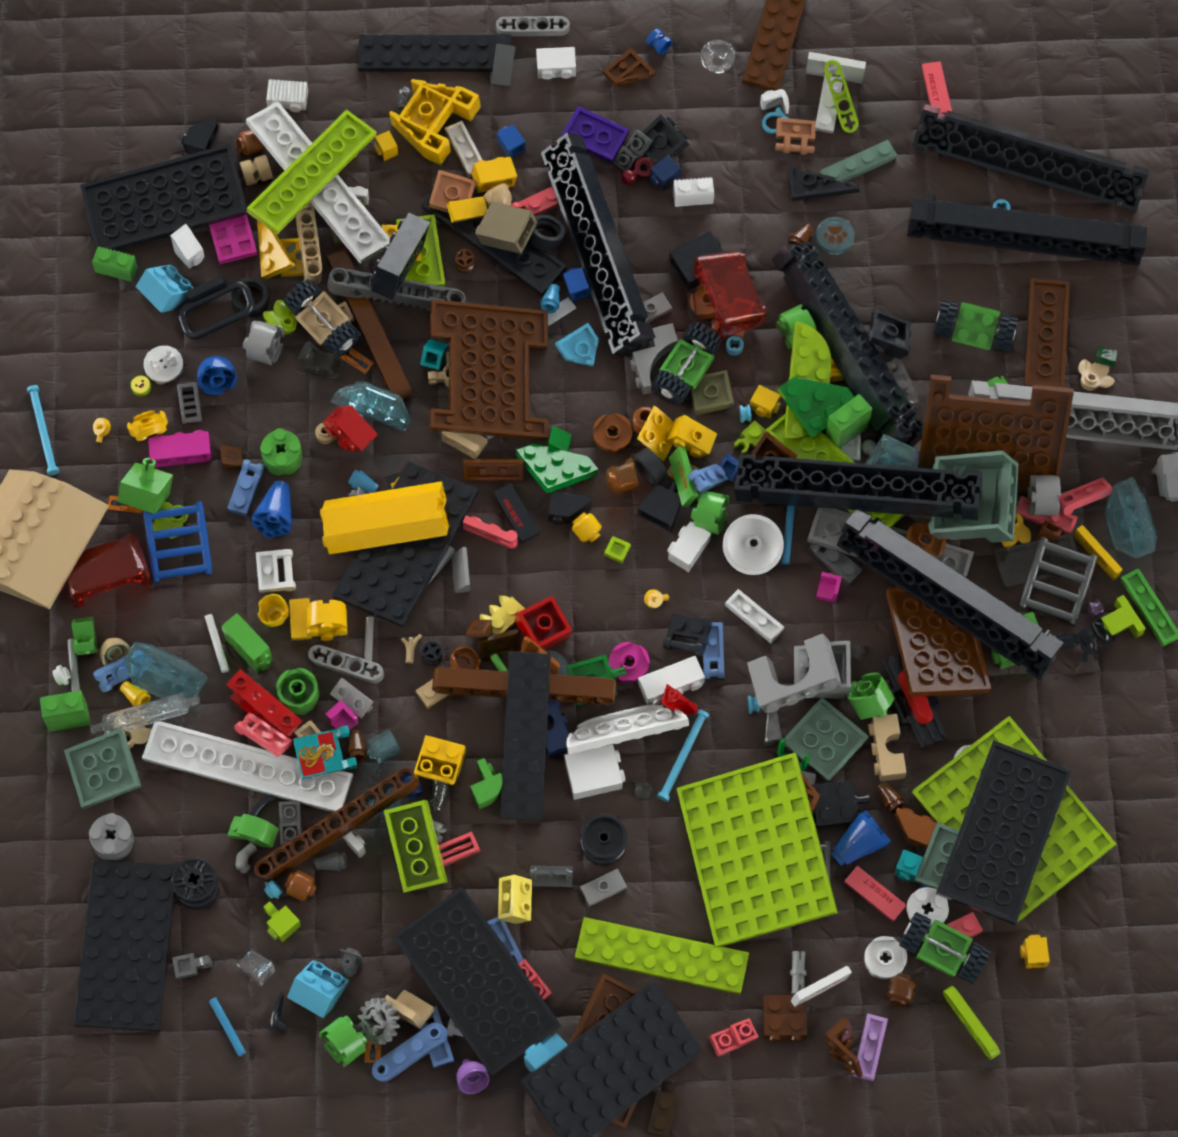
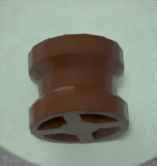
M461 249L456 253L455 266L459 272L469 273L474 269L475 261L472 251Z

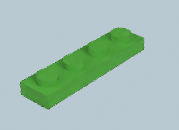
M1138 568L1122 576L1120 581L1162 647L1178 640V629L1140 569Z

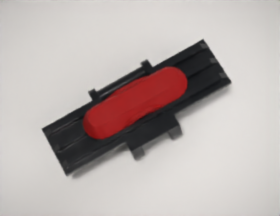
M900 653L883 659L882 663L894 689H891L895 697L892 706L898 716L899 726L911 725L921 749L947 739L946 731L936 712L940 708L937 697H910ZM902 694L904 698H907L912 711L910 716L906 717L897 695Z

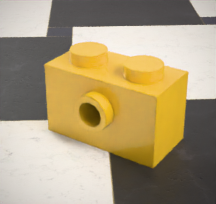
M498 157L490 161H478L474 163L471 171L472 178L476 181L475 186L478 193L489 191L500 184L513 187L517 179V173L511 157Z
M683 415L675 419L667 440L671 441L677 448L679 446L685 447L691 456L701 458L710 454L717 433Z

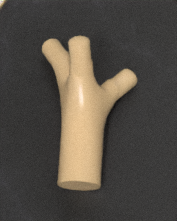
M421 634L415 637L414 640L412 637H409V642L404 637L401 639L406 647L405 663L413 664L415 647L418 640L422 637Z

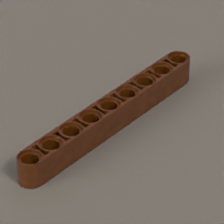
M345 248L326 255L331 271L335 268L355 270ZM344 296L392 401L395 403L412 396L410 385L369 299L365 297L351 298Z
M444 667L434 669L432 691L436 693L507 698L508 672ZM550 674L549 700L613 704L615 703L617 682L610 678Z
M410 768L400 769L259 860L254 867L255 874L263 882L269 883L272 879L274 881L413 792L419 785L418 777ZM412 776L410 782L404 783L406 777ZM394 787V791L386 795V791ZM372 799H376V803L374 805L368 806L369 802ZM359 810L358 815L351 818L352 812ZM336 822H341L339 828L333 829ZM323 833V837L320 840H315L318 834ZM301 845H305V849L298 852V848ZM288 856L287 861L280 864L281 858ZM270 867L269 873L262 875L263 870Z

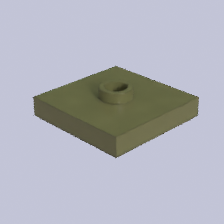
M727 370L705 374L694 390L691 389L696 415L735 407Z

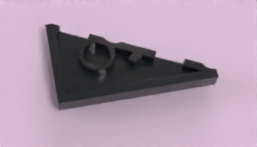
M788 166L792 202L860 192L859 185H855L852 182L846 181L844 183L836 181L831 176L815 174L809 170L804 172L795 169V166Z

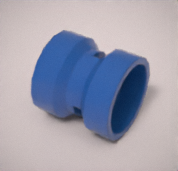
M659 28L654 29L646 39V43L651 47L653 46L659 55L667 52L673 42L669 37H665Z

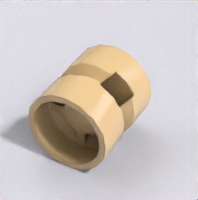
M266 155L255 157L254 161L249 159L239 162L246 186L257 184L258 180L263 182L273 179Z

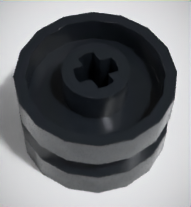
M600 814L595 815L585 823L581 833V847L587 860L595 865L608 866L618 862L625 854L627 832L621 820L612 815Z

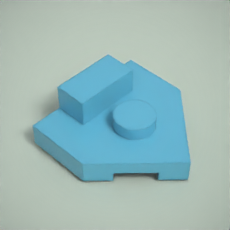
M589 323L556 342L555 346L565 361L593 367L599 338Z

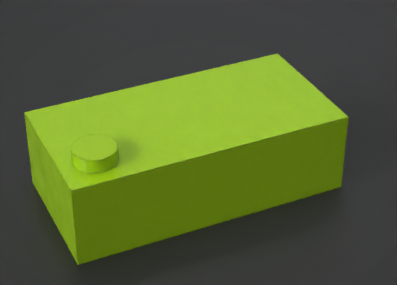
M422 800L384 810L403 892L408 893L447 883L428 801Z

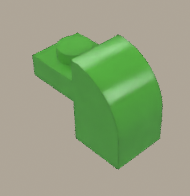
M93 616L73 619L74 653L77 655L97 653V639Z
M485 758L477 761V768L483 781L470 786L471 794L479 810L494 804L500 798L502 792L501 773L494 775L495 771L491 763L487 764Z
M243 814L242 817L234 816L228 836L232 839L248 840L258 847L272 848L279 828L261 818Z

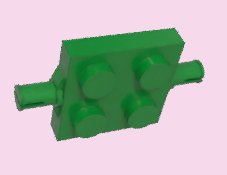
M606 655L567 665L569 676L610 678L615 680L616 677L627 675L624 666L613 670L608 663ZM577 703L578 706L583 705V704H587V703Z

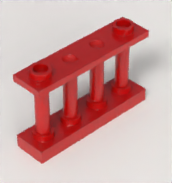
M240 669L226 684L235 692L230 699L247 714H254L291 739L292 745L289 749L293 750L295 748L293 739L297 738L294 732L299 729L298 726L302 723V720Z

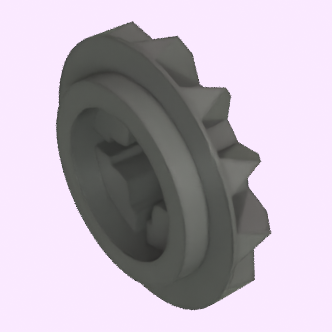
M406 86L400 89L394 111L399 115L405 108L410 92L409 87Z

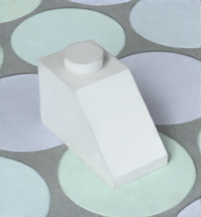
M186 224L170 235L175 254L189 269L202 262L205 257L203 248Z

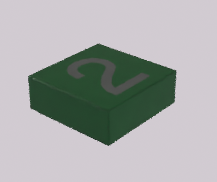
M1098 346L1095 363L1114 367L1117 350Z

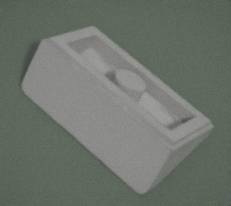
M462 547L452 556L455 593L470 591L467 548Z

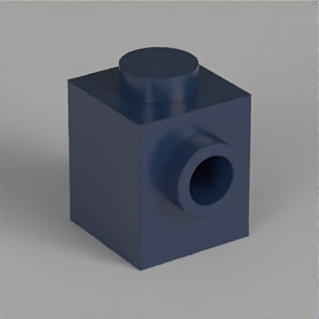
M668 155L650 168V180L653 185L659 186L663 191L675 179L680 178L681 168Z

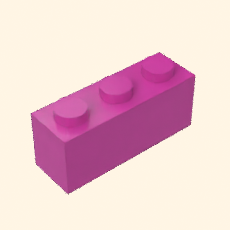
M196 430L193 433L187 434L178 432L170 436L155 435L152 438H148L150 462L154 459L156 461L155 467L212 461L211 442L208 431Z

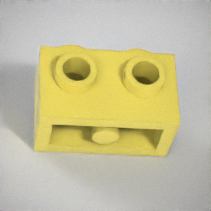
M517 875L499 878V920L513 924L531 921V879Z

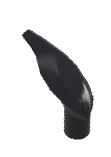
M284 992L280 993L275 1003L269 1022L270 1030L276 1028L284 1032L288 1025L279 1020L282 1014L281 1008Z

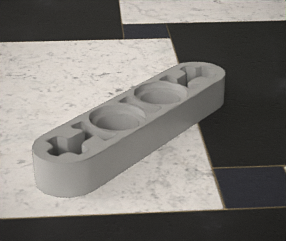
M563 16L501 17L496 21V32L499 35L564 36L570 30V22ZM526 23L529 27L526 30H521L518 25ZM539 23H545L548 27L544 30H541L537 27V25ZM503 24H506V29H502ZM559 24H563L562 29L559 28Z
M315 645L308 652L310 660L317 666L370 683H379L384 678V670L378 663L322 645ZM321 651V654L327 657V663L325 658L318 657L316 659L314 654H318ZM334 657H341L342 663L340 665H332ZM355 662L361 664V668L357 672L350 670L351 665ZM367 668L369 671L374 672L375 669H377L379 674L374 675V677H372V675L369 672L365 671V669Z

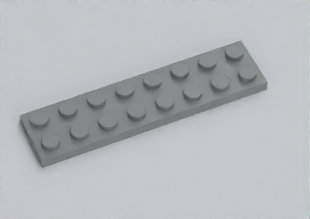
M818 508L807 542L819 544L820 546L857 557L853 552L849 554L837 546L839 537L843 533L844 524L852 514L838 509ZM891 527L892 530L903 535L904 538L906 537L907 531ZM928 537L921 539L924 544L931 543L928 541ZM946 543L943 552L937 559L966 578L974 552Z

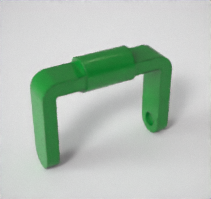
M782 738L779 742L778 757L788 755L784 752L785 738ZM809 753L804 756L803 763L799 761L801 771H804L809 765Z

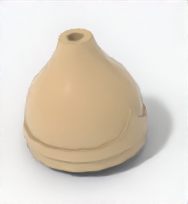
M500 184L489 190L484 195V199L488 208L491 202L511 206L512 195L506 184Z
M108 638L101 646L100 659L106 666L130 654L131 648L120 638Z

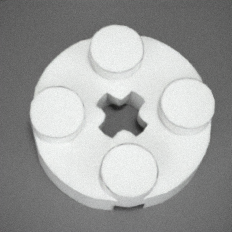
M930 887L915 891L911 894L906 904V912L910 921L916 912L931 919L928 930L935 919L944 923L949 913L947 899L936 895L937 889ZM930 903L933 912H929L926 915L922 905Z
M881 936L874 939L868 945L864 954V963L870 975L884 980L902 973L907 962L906 950L899 946V942L889 936ZM883 953H887L889 957L891 956V960H888V963L880 960Z

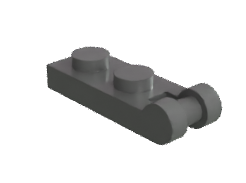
M813 543L807 547V550L835 575L842 576L841 580L848 586L862 573V569L842 552L826 548L827 550L822 553L819 550L822 546Z

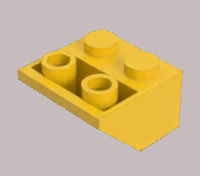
M425 735L414 773L417 776L454 785L461 772L466 755V747Z

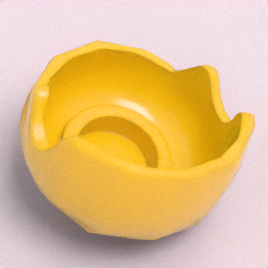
M266 595L259 601L258 617L265 626L276 627L282 625L288 618V605L280 595Z

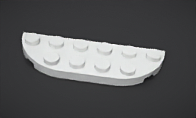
M664 705L640 706L594 717L579 724L577 730L573 734L570 733L568 735V754L580 753L593 748L598 749L602 746L619 744L631 739H640L644 736L660 734L673 729L678 730L689 726V720L682 711L675 708V712L668 708H664Z

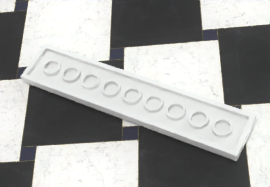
M279 102L246 119V124L284 171L312 144ZM338 174L310 201L360 264L382 252L386 245L389 246L391 244L389 243V236Z
M157 720L154 722L142 756L143 761L260 793L274 795L289 801H300V804L333 813L344 806L353 779V774L345 771L302 779L297 758L282 754L277 757L268 750Z

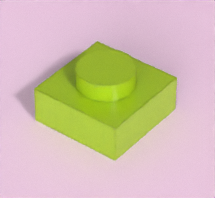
M612 536L604 556L622 564L631 544Z

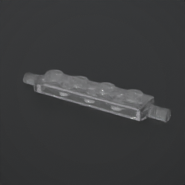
M183 693L102 715V723L90 726L91 733L93 735L104 731L107 734L120 728L127 731L188 713L190 706L201 704L198 695L186 699Z

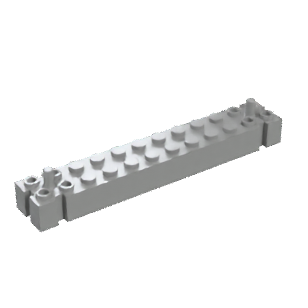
M972 380L968 395L972 397L1030 402L1032 387L995 383L994 387H989L988 382ZM1074 392L1066 438L1177 450L1178 403Z

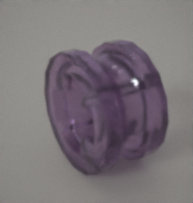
M1095 599L1094 602H1087V608L1092 619H1095L1097 615L1100 617L1104 615L1099 599Z

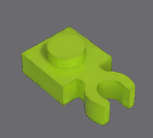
M754 420L741 433L743 439L735 441L734 449L738 446H744L741 454L746 455L750 446L756 447L765 433V429Z

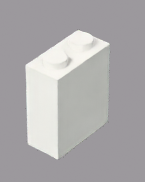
M613 744L602 746L598 749L593 748L580 753L564 755L574 800L622 789L623 782L626 780L623 769L619 770L618 763L621 762L619 751L614 750Z

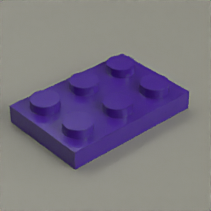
M578 106L561 137L567 132L581 135L587 147L586 152L613 163L629 135L630 129Z

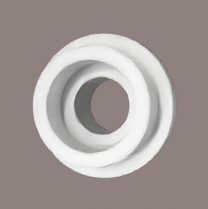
M59 665L53 670V676L58 685L69 684L71 675L66 667L63 668Z

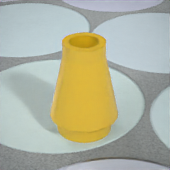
M128 681L121 685L120 691L135 708L142 709L149 703L150 695L147 690L135 686Z

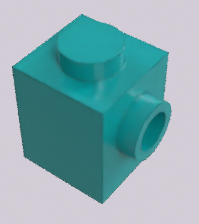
M429 339L423 348L420 365L439 370L445 363L448 344Z
M903 849L895 870V876H898L901 880L914 883L923 857Z

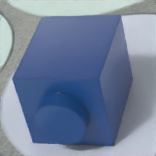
M514 124L499 130L497 133V143L507 157L512 159L526 151V141Z
M582 267L578 269L572 268L563 273L572 302L591 296Z

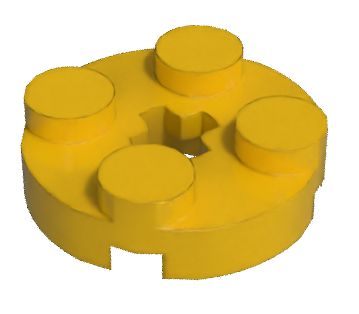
M147 411L133 418L134 422L127 424L130 435L136 437L137 441H142L155 433H164L167 430L166 425L168 424L166 414L163 411H160L161 414H155V411Z

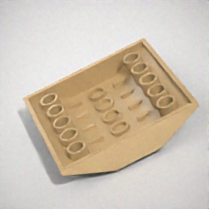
M9 470L0 485V591L50 609L109 506L60 480L34 471Z

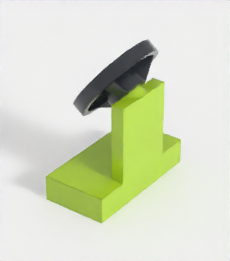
M1124 595L1116 599L1114 604L1116 611L1103 618H1096L1091 623V630L1094 636L1105 644H1111L1115 641L1116 634L1126 628L1130 629L1135 639L1142 636L1146 629ZM1095 626H1097V627L1099 628V631H1100V633L1104 636V638H1103L1102 636H1100V634L1097 632ZM1109 634H1111L1112 640H1108Z

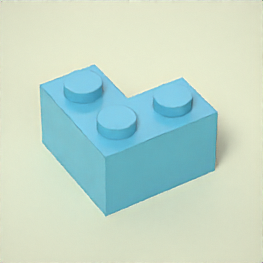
M555 1033L553 1036L549 1035L544 1038L537 1046L535 1044L531 1045L525 1051V1067L532 1072L567 1045L566 1042Z

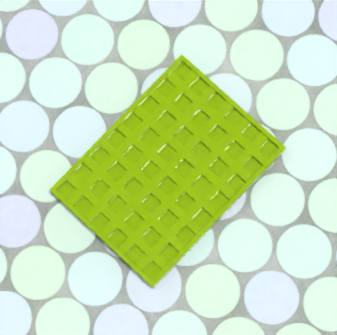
M1010 716L912 791V794L936 823L938 822L960 830L993 740L1046 760ZM1068 785L1063 794L1017 922L1116 846L1114 840Z
M796 753L677 788L715 947L726 946L838 913Z

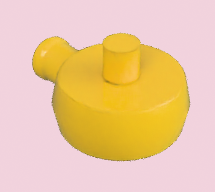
M98 418L95 420L93 431L97 435L96 442L102 443L103 436L110 432L111 425L108 419Z
M656 589L649 590L644 596V602L649 608H658L663 601L669 600L668 594L662 595Z

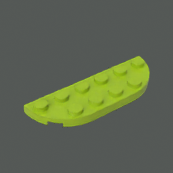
M795 322L789 380L793 377L830 384L831 354L826 341L811 326ZM787 405L784 439L794 440L808 435Z

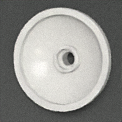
M749 514L739 517L730 524L723 538V551L727 561L733 568L744 574L758 575L771 570L779 562L783 553L784 541L779 527L771 519L762 515ZM752 539L757 540L758 544L756 546L750 544Z

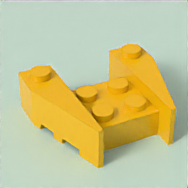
M412 79L411 85L414 95L400 115L393 111L389 112L391 124L424 158L441 166L451 152L449 139L439 135L438 132L451 113L472 121L481 108L479 95L459 86L453 88L447 87L446 84L438 83V85L428 84L426 81Z

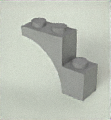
M673 323L653 328L655 338L648 342L649 348L632 353L630 366L632 372L636 371V385L638 389L642 390L643 395L651 393L650 374L654 365L663 355L672 351L678 342Z

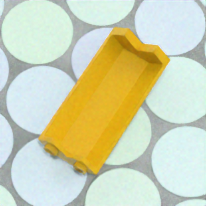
M442 481L324 501L323 508L320 509L323 521L324 536L322 541L324 547H327L330 555L446 536L449 524L444 509L446 495Z

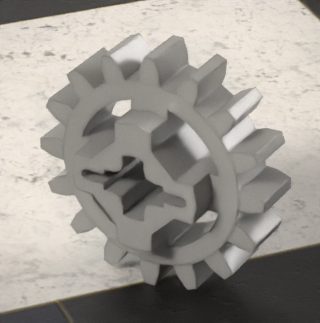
M373 998L371 1001H366V1007L360 1008L363 1014L358 1015V1018L361 1019V1023L358 1026L363 1028L361 1033L366 1034V1040L371 1041L372 1045H382L393 1041L392 1036H397L395 1028L400 1027L396 1023V1020L400 1019L399 1016H395L397 1008H391L392 1002H386V998Z

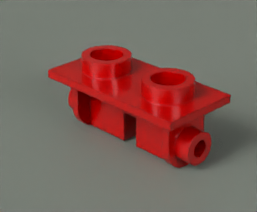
M666 684L661 702L664 706L675 712L674 709L676 708L686 716L698 712L697 704L691 703L678 690Z

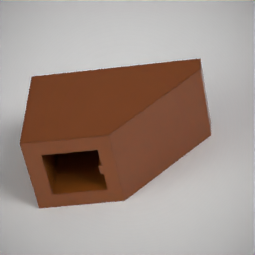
M897 808L895 818L906 842L926 850L937 823L931 817L926 815L918 816L908 808Z

